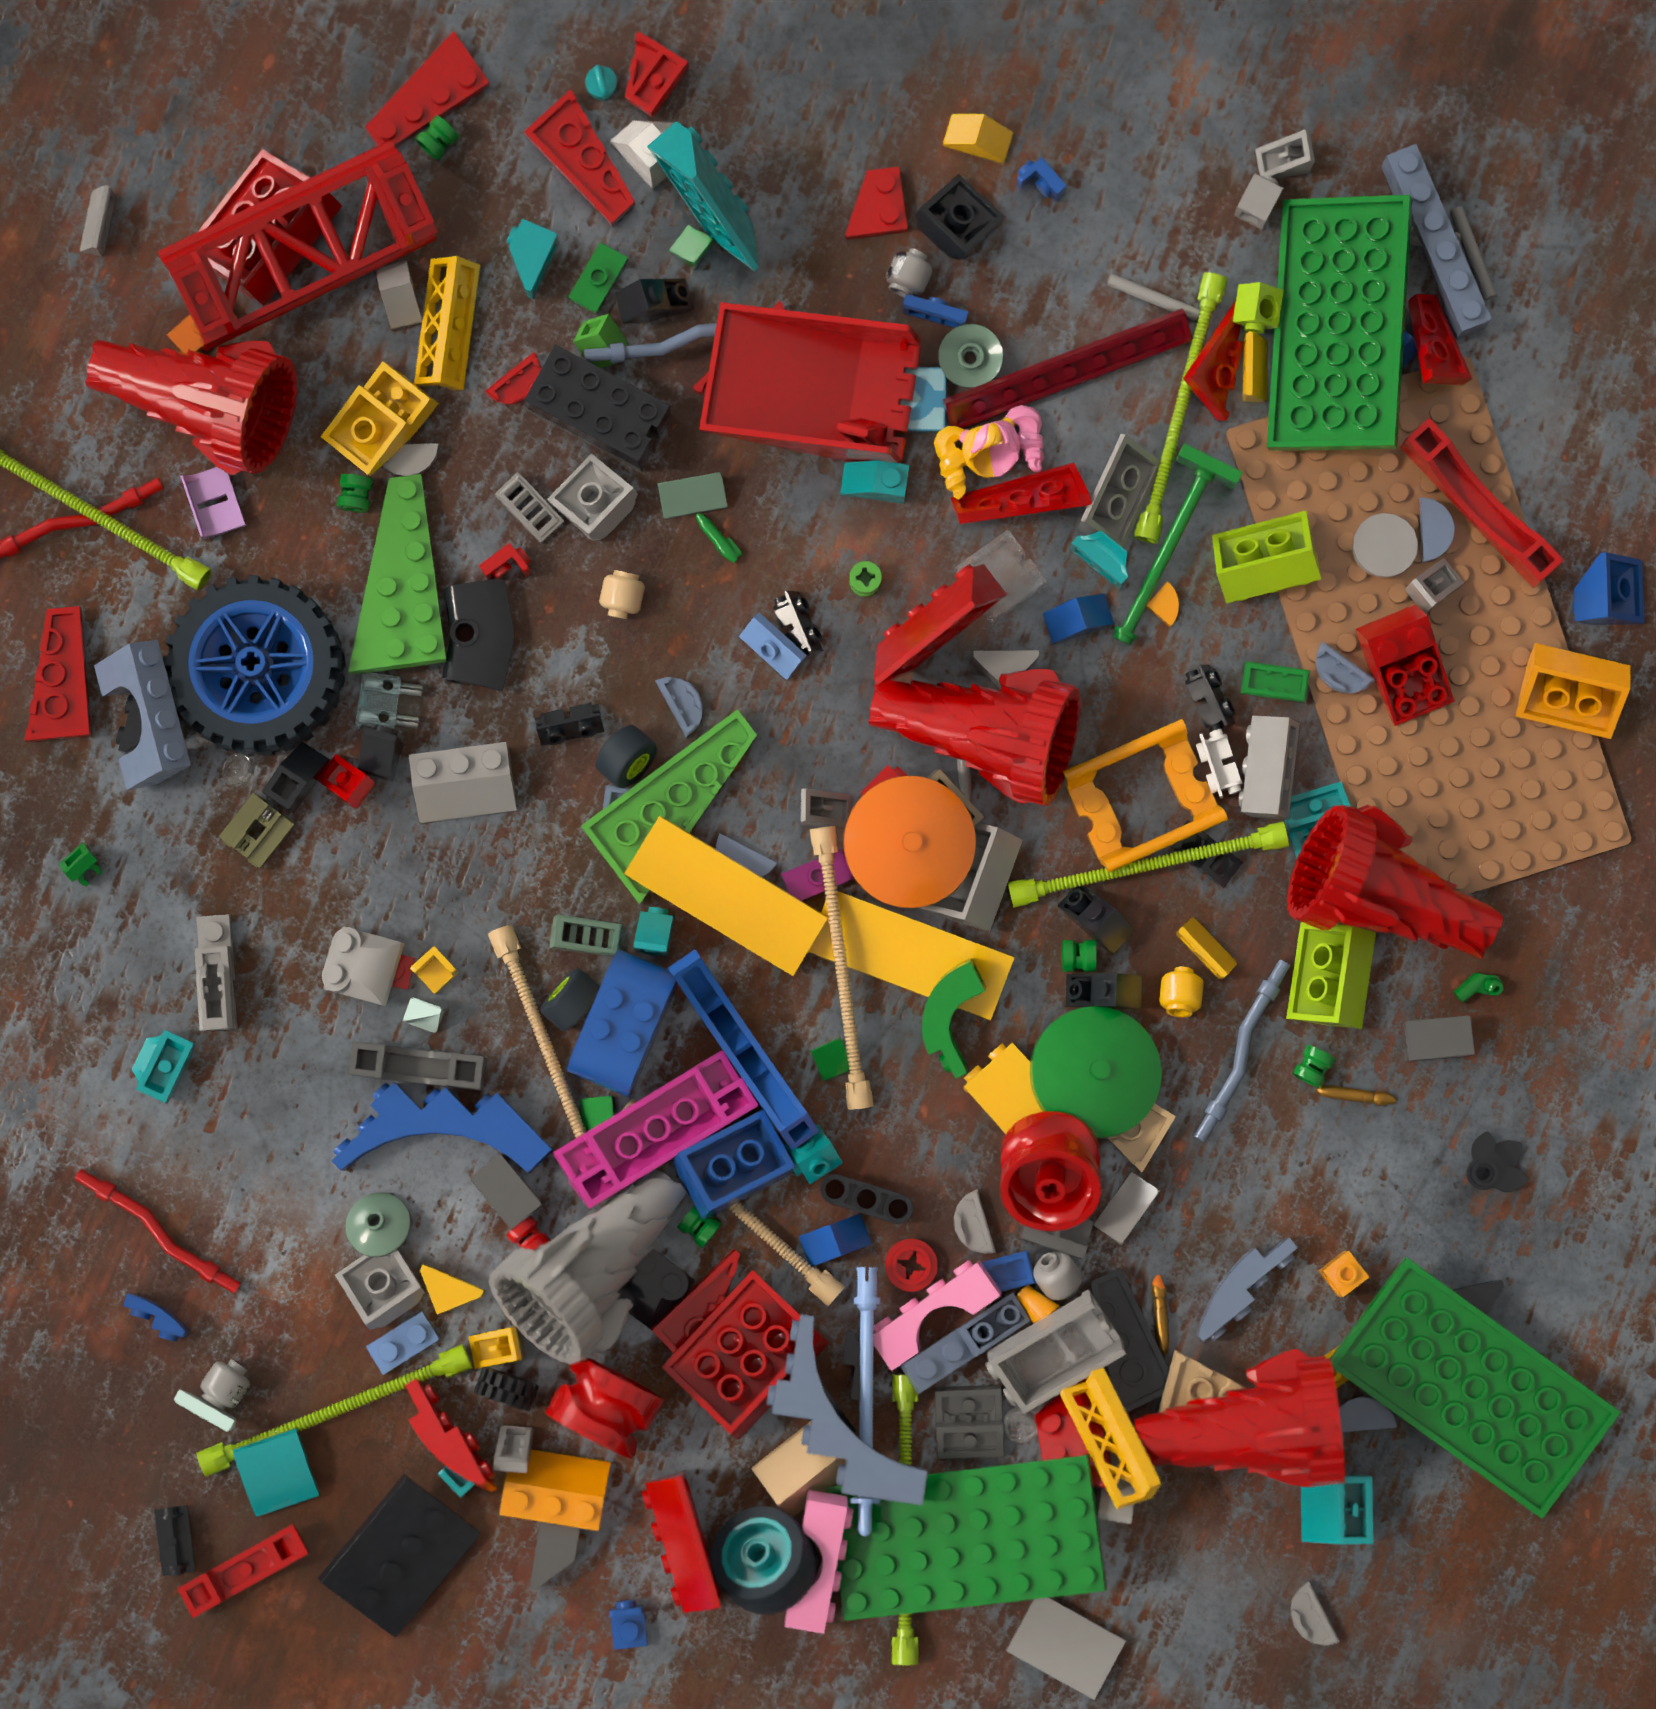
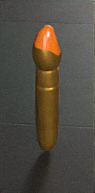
M1156 1275L1151 1286L1155 1308L1156 1343L1162 1356L1165 1357L1169 1351V1329L1165 1298L1167 1292L1161 1275Z

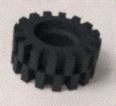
M483 1366L474 1392L499 1403L531 1411L539 1386L511 1374Z

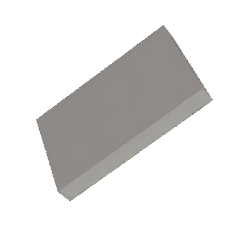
M1051 1598L1032 1600L1006 1651L1095 1700L1126 1640Z

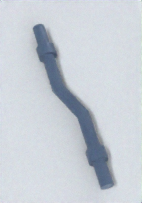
M717 323L696 325L660 343L624 346L623 343H613L605 348L584 349V358L588 362L611 360V363H621L629 358L666 355L701 337L715 336Z
M1279 959L1267 981L1263 980L1257 990L1259 995L1239 1027L1233 1070L1215 1101H1210L1204 1111L1206 1116L1194 1134L1195 1138L1204 1143L1217 1121L1221 1122L1228 1111L1226 1106L1246 1073L1251 1033L1270 1000H1275L1280 991L1278 987L1290 968V965Z

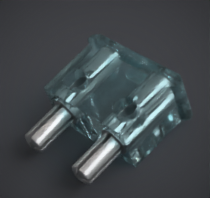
M363 673L356 715L357 728L359 730L363 729V727L374 728L375 724L389 727L394 731L396 726L417 728L419 724L413 722H419L418 717L397 714L400 694L422 696L423 691L418 690H423V686L403 683L400 676ZM389 682L393 684V688L385 690L383 685ZM385 714L389 716V720L387 722L379 721L380 715Z

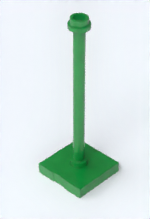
M1185 443L1175 462L1195 471L1194 476H1196V479L1122 628L1116 626L1114 629L1115 634L1113 637L1130 646L1133 640L1136 641L1138 637L1133 633L1207 484L1212 483L1214 480L1233 490L1242 474V471Z

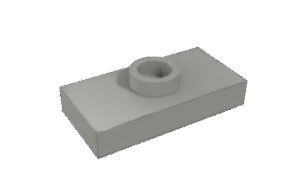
M501 1426L494 1456L493 1470L527 1473L534 1439V1428Z

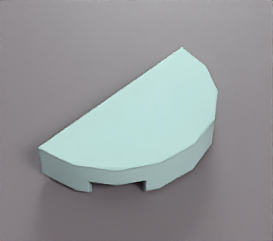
M179 1389L174 1398L177 1404L227 1432L231 1431L236 1422V1419L227 1412L189 1392Z

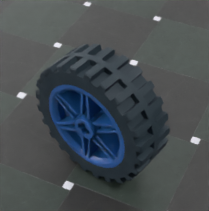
M248 575V580L238 581L236 577L226 579L227 584L216 588L213 584L205 588L207 594L201 599L197 600L193 597L187 603L191 607L184 616L178 614L174 620V623L177 625L174 634H168L165 644L169 646L168 656H163V661L167 669L175 707L196 732L226 751L233 750L245 756H251V753L270 756L273 755V751L280 749L287 752L294 749L293 744L304 739L307 742L314 737L312 732L319 725L323 727L330 720L327 715L331 708H337L339 704V689L344 687L345 683L343 665H346L345 655L342 653L340 646L341 640L331 624L332 622L319 605L296 586L292 585L290 587L285 585L280 579L271 577L270 581L262 580L258 575ZM251 627H256L259 630L254 640L249 639L247 636V631ZM280 642L287 643L288 650L286 653L277 652L276 647ZM221 646H230L232 654L230 656H221L219 653ZM251 657H255L260 662V664L254 666L253 671L245 666L246 663H251ZM288 675L289 683L286 686H280L278 684L280 676ZM224 678H231L233 680L229 689L221 687V681ZM253 693H260L262 695V700L257 704H253L250 701V696Z

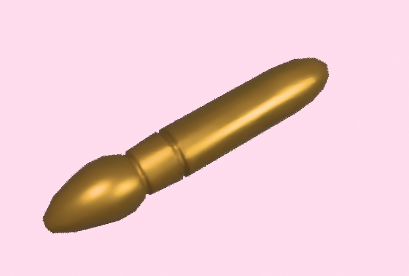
M1323 1085L1321 1089H1315L1319 1095L1332 1099L1373 1103L1376 1106L1396 1103L1395 1097L1384 1091L1372 1092L1334 1085Z

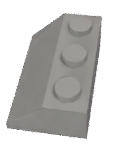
M507 742L409 755L412 787L420 824L517 811L510 750Z
M978 823L974 826L976 837L974 859L963 882L944 899L934 904L920 907V909L966 926L990 932L1023 840L999 827Z

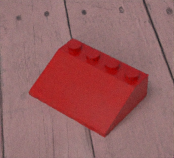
M261 150L199 231L310 179V177L268 152ZM328 193L321 198L330 220H332L342 205L331 193ZM309 203L271 221L311 246L322 233ZM266 234L287 278L303 256ZM252 236L239 291L264 307L278 289ZM238 237L205 253L215 274L226 282Z
M971 564L965 566L955 574L957 581L949 587L947 584L939 587L931 594L933 600L926 606L923 603L917 605L907 613L909 620L902 625L896 623L883 633L885 639L877 645L874 681L877 685L915 670L1007 596L985 564L972 567Z
M752 1270L670 1357L662 1368L730 1435L740 1440L771 1407L766 1405L769 1385L776 1386L777 1379H791V1374H785L788 1353L794 1354L796 1341L790 1340L792 1321H799L800 1314ZM813 1327V1350L816 1359L830 1343Z
M685 1470L647 1481L645 1483L647 1489L641 1491L646 1509H653L656 1522L651 1523L656 1542L662 1541L666 1554L661 1555V1560L666 1575L672 1573L676 1586L671 1587L670 1590L675 1606L682 1605L684 1613L721 1607L723 1596L720 1586L713 1575L711 1556Z

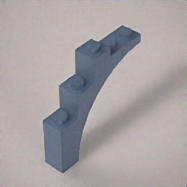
M800 1314L799 1321H792L790 1340L796 1341L794 1354L788 1353L785 1374H791V1379H777L776 1386L769 1385L766 1405L773 1406V1414L811 1419V1425L804 1424L801 1445H807V1453L846 1459L845 1465L839 1464L836 1484L842 1485V1493L922 1505L927 1470L899 1463L875 1451L855 1436L836 1414L824 1393L816 1370L813 1350L814 1316Z

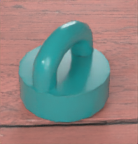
M594 66L588 72L585 79L589 95L598 100L609 99L615 94L618 87L614 71L605 66Z

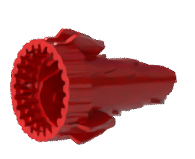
M97 340L93 343V354L88 363L87 379L85 380L88 388L118 397L122 401L146 411V416L177 426L175 431L196 437L193 439L192 444L213 464L231 475H236L240 471L252 474L260 473L275 460L278 452L283 447L296 408L297 374L292 361L287 357L275 354L270 342L245 341L221 345L217 349L216 357L189 349L187 354L168 348L157 351L134 343H129V347L103 340Z
M1032 669L1001 674L999 677L1001 690L973 683L971 688L948 682H940L934 685L912 679L910 684L889 680L879 685L877 683L874 685L875 692L871 702L868 723L872 727L900 733L911 741L933 747L936 754L966 761V767L979 770V774L1005 796L1018 803L1026 804L1031 802L1049 806L1053 803L1065 779L1063 771L1069 768L1079 728L1081 697L1078 688H1075L1074 685L1060 682L1055 671L1049 669Z
M1335 805L1320 817L1310 831L1297 857L1287 893V911H1289L1290 917L1323 931L1330 930L1333 926L1335 927L1339 922L1354 927H1365L1375 932H1390L1417 942V939H1420L1442 949H1447L1450 946L1478 959L1484 958L1485 950L1493 943L1503 922V916L1494 908L1455 890L1456 884L1440 878L1431 869L1419 864L1411 856L1401 851L1400 848L1411 845L1412 837L1407 835L1404 829L1383 810L1374 805H1365L1358 809L1348 805Z
M1299 1349L1289 1350L1262 1361L1253 1368L1246 1369L1247 1380L1256 1385V1388L1226 1390L1227 1396L1194 1399L1188 1401L1187 1405L1166 1408L1164 1412L1147 1414L1142 1418L1135 1419V1431L1153 1466L1172 1464L1186 1468L1214 1466V1471L1248 1468V1473L1257 1472V1474L1301 1487L1345 1483L1344 1452L1335 1378L1331 1359H1326L1325 1356L1309 1358Z

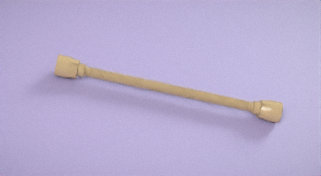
M836 826L810 829L811 844L814 855H818L819 863H821L823 866L822 870H824L822 874H824L823 878H825L823 880L825 882L824 886H826L824 890L826 891L825 895H827L826 899H828L826 900V903H828L827 907H829L827 909L829 912L828 916H830L828 919L830 920L829 924H831L830 928H832L830 932H832L831 940L833 941L832 945H834L832 947L834 949L833 953H835L833 956L836 957L834 961L836 962L835 966H837L835 969L837 970L836 974H838L836 977L838 978L837 982H839L837 984L840 991L839 995H841L839 996V999H841L840 1003H842L840 1007H842L841 1011L843 1013L841 1014L844 1016L842 1020H844L843 1024H845L843 1025V1028H845L844 1032H846L844 1034L846 1037L845 1041H847L845 1044L848 1045L846 1049H848L847 1053H849L847 1057H849L848 1065L851 1071L848 1074L849 1082L845 1083L848 1110L868 1108L874 1106L869 1080H865L864 1072L861 1070V1061H859L861 1058L859 1057L860 1053H858L860 1050L857 1049L859 1045L857 1044L858 1040H856L858 1037L856 1036L857 1032H855L857 1028H855L856 1024H854L856 1022L853 1015L854 1011H852L854 1010V1007H852L853 1003H851L853 1001L851 999L852 991L850 990L851 986H849L850 982H848L850 978H848L849 974H847L849 972L847 969L848 965H846L848 964L846 961L847 957H845L846 953H844L846 949H844L845 941L843 940L844 936H842L844 934L842 932L843 928H841L843 925L841 924V915H839L841 914L839 911L840 907H838L840 905L838 903L839 899H837L839 896L836 890L837 886H835L837 882H835L836 878H834L836 874H834V865H832L835 861L834 853L838 852Z
M513 925L503 926L488 933L489 939L497 958L502 957L504 963L509 966L508 969L511 970L510 973L512 978H514L513 981L515 982L516 989H519V997H522L521 1001L525 1005V1012L528 1013V1019L531 1020L530 1024L534 1028V1035L537 1036L536 1040H539L538 1044H540L539 1047L546 1060L545 1063H548L547 1067L551 1071L550 1075H553L551 1078L554 1079L553 1083H556L554 1085L557 1087V1093L560 1095L561 1102H563L562 1106H565V1113L568 1114L567 1118H570L568 1121L571 1122L570 1126H573L571 1129L574 1130V1136L577 1138L587 1132L584 1131L586 1128L583 1127L584 1123H581L582 1119L578 1115V1108L575 1107V1100L572 1099V1093L569 1092L570 1088H567L569 1085L566 1084L567 1080H564L565 1076L561 1072V1065L558 1064V1057L554 1052L555 1050L552 1049V1042L549 1041L550 1037H547V1030L544 1029L545 1025H543L544 1022L540 1017L541 1014H538L539 1010L535 1006L536 1002L532 998L533 994L529 990L530 987L526 982V976L523 975L524 971H521V964L518 963L520 957L517 951L521 949Z
M632 1099L623 1110L637 1101ZM737 1202L729 1207V1210H732V1213H735V1216H738L745 1225L748 1224L747 1226L751 1227L754 1233H757L758 1236L760 1235L761 1239L764 1238L763 1241H767L766 1243L770 1244V1247L773 1246L777 1253L780 1252L779 1255H783L782 1257L786 1258V1261L789 1260V1264L792 1263L796 1270L799 1269L798 1272H802L801 1274L805 1275V1280L811 1284L808 1289L824 1304L829 1306L845 1288L826 1269L822 1273L817 1268H811L807 1261L804 1262L805 1259H801L802 1257L798 1256V1253L795 1254V1250L792 1251L788 1244L785 1245L786 1242H782L783 1240L779 1239V1236L776 1237V1234H773V1231H770V1228H767L763 1222L760 1223L761 1220H757V1217H754V1214H751V1211H748L742 1203Z

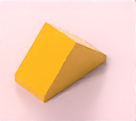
M952 114L943 146L1004 164L1013 132L985 114Z
M422 1265L420 1272L437 1315L484 1297L486 1290L428 1265Z
M516 1327L468 1336L475 1369L525 1359L521 1334Z

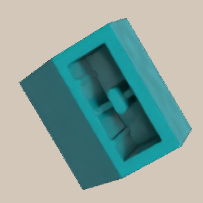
M1345 1474V1483L1313 1487L1300 1486L1302 1542L1373 1544L1372 1476L1367 1474Z

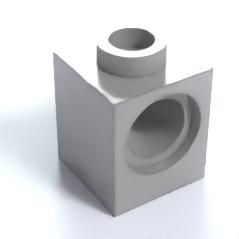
M1254 173L1236 208L1234 216L1262 230L1283 188L1278 186L1279 183L1274 178L1264 174L1259 176Z

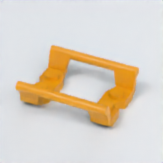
M1182 719L1063 771L1066 782L1065 786L1078 817H1087L1092 822V831L1087 836L1101 865L1105 866L1108 873L1228 820L1225 810L1217 805L1207 781L1200 782L1193 776V768L1198 764V761L1187 740V728ZM1159 744L1165 756L1163 765L1165 774L1178 802L1183 808L1190 811L1193 821L1134 848L1122 847L1120 843L1122 832L1107 796L1103 791L1095 788L1093 780L1097 770Z

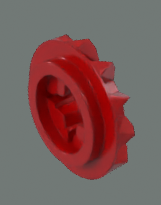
M918 1239L899 1241L891 1247L885 1259V1272L888 1279L894 1286L903 1291L914 1292L924 1289L933 1281L937 1273L938 1263L934 1251L928 1244ZM917 1251L915 1256L917 1257L916 1263L924 1267L925 1271L914 1270L907 1280L905 1279L907 1275L906 1268L901 1266L902 1264L897 1263V1260H909L913 1252Z

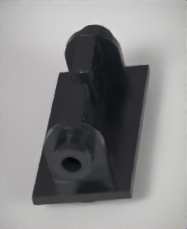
M799 591L784 592L785 595L774 599L775 606H773L781 628L790 625L794 627V630L784 635L802 650L807 657L810 655L809 652L824 651L820 643L822 642L821 633L818 627L812 624L809 617L810 607L806 598L800 595Z
M1210 665L1198 666L1200 674L1197 669L1186 673L1187 680L1185 684L1193 701L1197 702L1206 698L1207 703L1197 708L1205 728H1209L1212 732L1223 729L1221 722L1224 723V726L1236 724L1233 718L1236 714L1234 706L1229 698H1224L1220 689L1222 680L1215 668L1211 669Z
M589 702L569 707L571 718L566 719L563 709L540 713L541 717H536L535 722L541 746L548 744L558 745L566 740L579 737L589 738L597 733L605 732L599 704L592 705Z
M188 1505L155 1509L162 1576H176L183 1573L196 1572Z

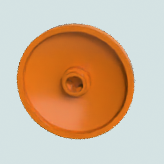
M901 776L875 785L856 802L845 825L843 845L846 862L852 876L869 895L892 906L916 908L934 904L950 895L959 887L971 868L975 855L976 837L971 816L963 802L954 792L943 784L928 778Z

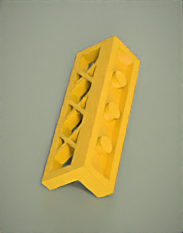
M458 256L431 259L414 378L415 385L420 387L439 385L454 391L464 390L480 264ZM441 267H447L446 277L440 282ZM442 299V308L436 314V304ZM436 330H438L437 340L432 345V335ZM433 361L432 377H426L428 366Z
M1104 1368L1092 1371L1086 1382L1062 1389L1060 1395L1116 1509L1118 1510L1153 1498L1161 1485V1481ZM1086 1392L1092 1404L1090 1410L1078 1406L1073 1396ZM1090 1420L1103 1426L1106 1432L1104 1439L1091 1434L1088 1428ZM1104 1450H1108L1118 1456L1120 1460L1118 1468L1105 1462L1102 1456ZM1119 1478L1131 1483L1136 1493L1122 1497L1117 1487Z

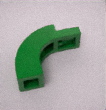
M972 958L956 965L939 979L926 1002L922 1019L923 1040L928 1054L930 1055L941 1050L943 1053L939 1055L941 1064L946 1073L952 1071L955 1079L967 1074L969 1067L952 1034V1015L960 1004L985 992L987 987Z

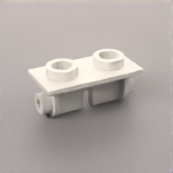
M1222 729L1210 732L1211 738L1204 740L1203 734H1200L1202 742L1196 744L1201 762L1208 761L1212 772L1206 775L1211 793L1218 792L1220 799H1222L1221 791L1228 789L1229 795L1242 791L1240 785L1243 782L1240 779L1235 762L1223 766L1222 760L1232 757L1233 754L1227 734H1223Z

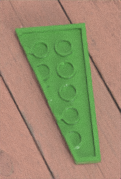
M421 474L394 477L388 480L348 670L349 675L447 662Z
M738 709L581 825V828L639 905L650 890L624 875V872L658 817L662 816L690 833L757 737L755 731Z

